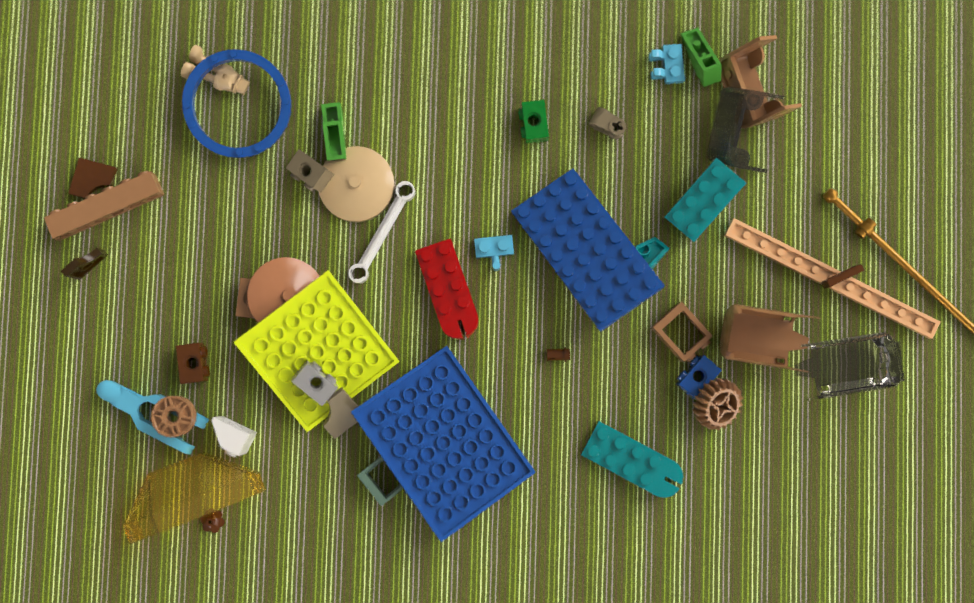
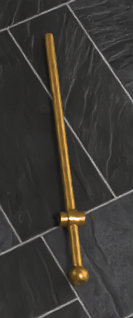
M830 188L823 194V199L827 203H833L857 225V229L854 232L858 237L864 239L866 236H869L974 335V324L874 231L873 228L877 224L871 218L863 221L838 198V192L835 189Z

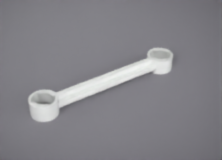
M402 181L397 185V196L359 263L354 264L349 269V278L354 283L362 284L368 279V268L405 203L411 201L415 196V188L412 183ZM403 185H409L413 192L408 196L402 195L401 197L399 189ZM363 267L366 272L365 277L354 279L352 276L353 270Z

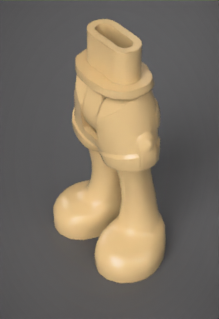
M194 45L189 54L190 62L184 63L181 69V77L188 79L196 67L194 64L198 65L206 58L200 46ZM228 64L215 67L211 71L215 72L216 75L208 73L203 78L212 83L215 89L230 91L234 94L238 92L245 95L250 85V81L243 79L244 76L237 73Z

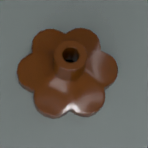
M208 509L205 515H202L200 518V522L203 524L202 528L206 532L217 533L220 527L225 524L220 510Z

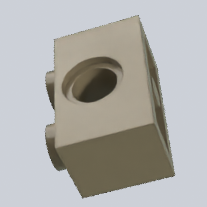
M300 149L286 167V169L292 172L290 174L291 177L299 182L300 180L304 181L303 186L312 192L317 190L322 193L334 175Z

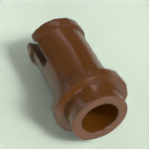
M566 347L564 349H547V361L564 360V362H567V360H570V349H566Z

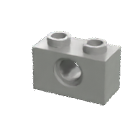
M307 360L292 377V382L323 406L338 389L337 380L332 375H325L320 371L322 368L316 362L310 363ZM317 377L322 382L320 385L314 386L310 382L311 379Z

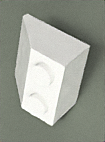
M224 416L213 417L212 419L220 447L225 449L226 454L236 457V455L240 456L248 452L257 434L256 431Z

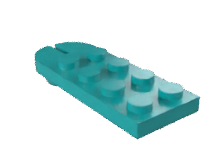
M600 421L581 454L658 497H671L680 489L665 481V477L681 485L683 483V471L678 463Z

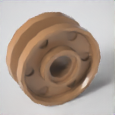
M167 396L160 399L155 404L151 413L153 427L159 434L166 437H179L187 434L194 427L197 419L194 404L183 396ZM173 411H176L178 414V419L175 422L170 417Z

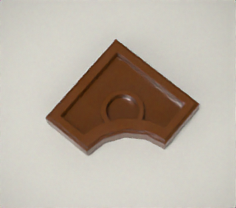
M79 157L68 194L85 198L100 187L113 186L118 168Z

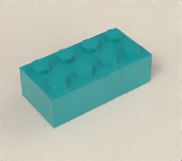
M715 158L664 217L695 242L743 188L746 182L718 158Z

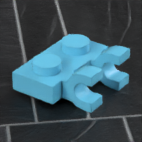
M682 44L663 45L661 47L662 51L658 49L651 50L649 62L663 60V68H654L650 72L651 80L665 79V84L685 82Z

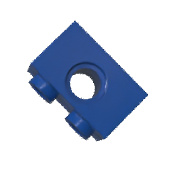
M705 355L695 356L689 363L691 367L687 372L684 370L677 377L679 381L676 385L695 400L697 399L694 396L700 393L698 389H703L704 384H709V380H714L722 371ZM695 371L701 373V379L698 382L693 379Z

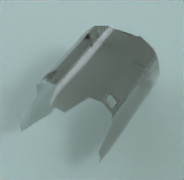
M886 332L799 345L801 347L811 346L812 357L794 365L796 369L812 372L795 371L796 376L815 378L818 393L821 394L806 399L807 401L894 388L900 382L905 381L900 342L896 341ZM828 385L829 390L823 391L821 386Z

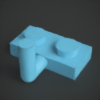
M512 235L474 239L476 258L491 257L494 271L500 269L499 256L514 255Z

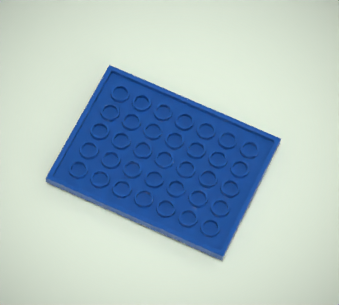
M448 346L351 411L358 424L440 542H443L536 473Z

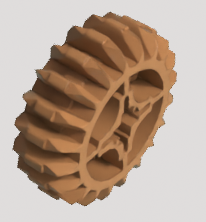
M716 378L715 381L709 380V384H704L703 389H698L699 395L694 396L697 399L692 403L695 407L692 410L695 414L694 417L702 426L708 429H726L727 424L732 425V420L737 419V413L741 412L739 410V407L743 406L740 402L743 399L740 394L741 391L737 388L736 384L727 379Z

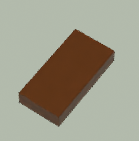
M862 264L855 265L822 281L821 284L824 289L829 288L865 270Z

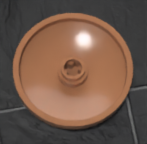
M277 258L263 264L253 274L247 288V305L251 315L257 323L317 279L319 274L309 264L295 258Z

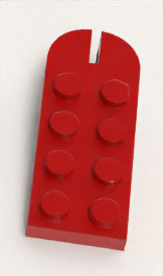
M451 238L415 250L443 332L450 338L464 340L458 321H462L467 338H469L476 331L479 318Z

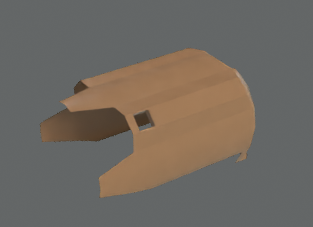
M733 304L727 309L724 316L720 338V352L726 360L812 373L788 367V352L807 349L809 341L808 337L792 330L793 323L796 317L822 318ZM785 317H792L790 321L784 320ZM777 358L784 359V363L777 362Z

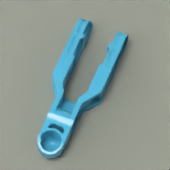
M111 380L102 381L97 385L96 392L98 396L118 409L130 414L138 430L185 454H192L195 446L183 441L182 437H166L159 434L153 427L152 422L145 419L139 411L143 403L150 402L155 405L160 399L165 397L164 395L142 396ZM173 411V412L171 413V414H173V415H175V416L178 417V414H177L176 411ZM197 413L195 426L205 429L209 419Z

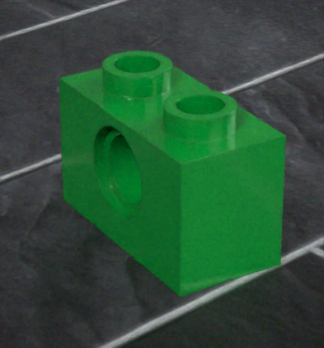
M545 100L522 102L521 108H518L519 120H523V127H520L521 138H525L526 144L548 141L549 132ZM535 118L538 124L532 126L528 123V120Z

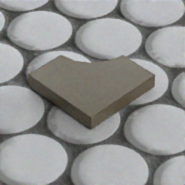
M343 387L334 392L327 400L330 405V412L327 419L322 423L323 427L334 439L357 423L351 411L359 406Z

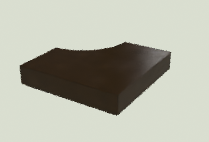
M96 248L83 257L75 258L60 272L65 277L81 280L104 260L108 254L103 249Z

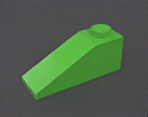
M699 28L681 33L682 41L694 71L703 87L721 81L722 65Z

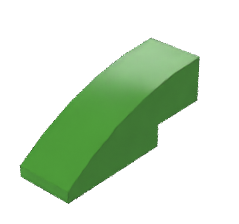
M340 102L321 104L327 161L346 159L342 104Z

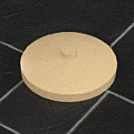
M361 146L347 147L346 159L326 160L323 166L334 175L322 193L319 192L326 208L336 217L349 222H365L380 215L391 202L394 193V176L387 161L376 151Z

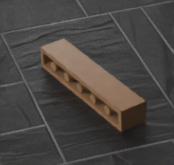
M151 171L140 172L136 178L124 179L119 185L106 187L97 195L90 194L83 201L69 203L67 208L51 211L48 216L44 217L52 239L61 241L164 196L156 174Z

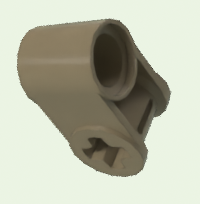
M602 107L596 109L588 123L594 130L602 132L612 139L622 138L626 129L624 120ZM619 126L620 129H618L617 132L614 131V128Z

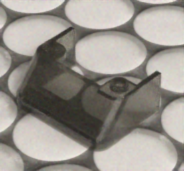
M736 87L722 89L719 94L708 144V159L712 162L715 158H718L727 166L767 173L768 169L749 165V153L744 149L737 148L745 109H759L763 104L764 97L784 100V96Z

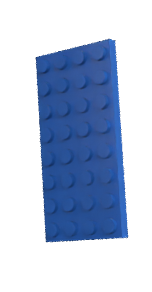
M574 168L511 211L600 332L665 287Z

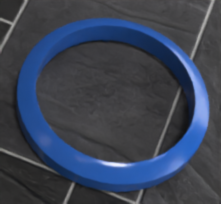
M224 50L208 56L193 69L184 86L182 109L189 130L203 146L223 156L246 158L268 150L281 138L290 120L291 96L284 77L270 61L246 50ZM236 61L251 63L265 70L275 81L281 98L280 116L272 132L262 141L242 148L223 146L212 140L201 128L195 112V96L203 78L215 67Z

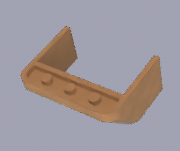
M776 35L759 36L719 59L722 65L721 82L736 123L740 128H750L780 118L802 107L801 103L783 106V103L779 100L768 102L757 74L756 67L761 65L765 59L762 47L776 40Z

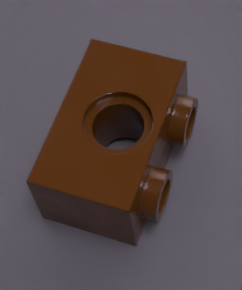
M204 343L176 345L180 384L208 381L210 369L206 365L208 351ZM193 358H196L198 365L193 369L190 362Z

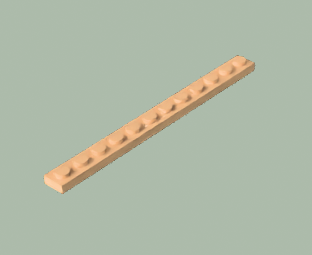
M735 218L732 219L724 235L819 284L841 272ZM853 277L829 287V289L928 339H933L940 324V321Z

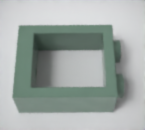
M379 457L357 476L382 506L400 492L403 487L400 484L387 495L382 491L368 473L383 461V458Z

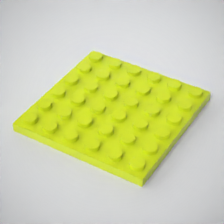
M329 270L234 341L235 345L306 432L327 418L330 412L328 401L321 406L292 382V377L307 360L310 363L316 362L322 368L320 371L325 375H332L337 380L338 389L343 387L351 398L400 362ZM315 377L310 382L312 385L317 386L322 381L320 378Z

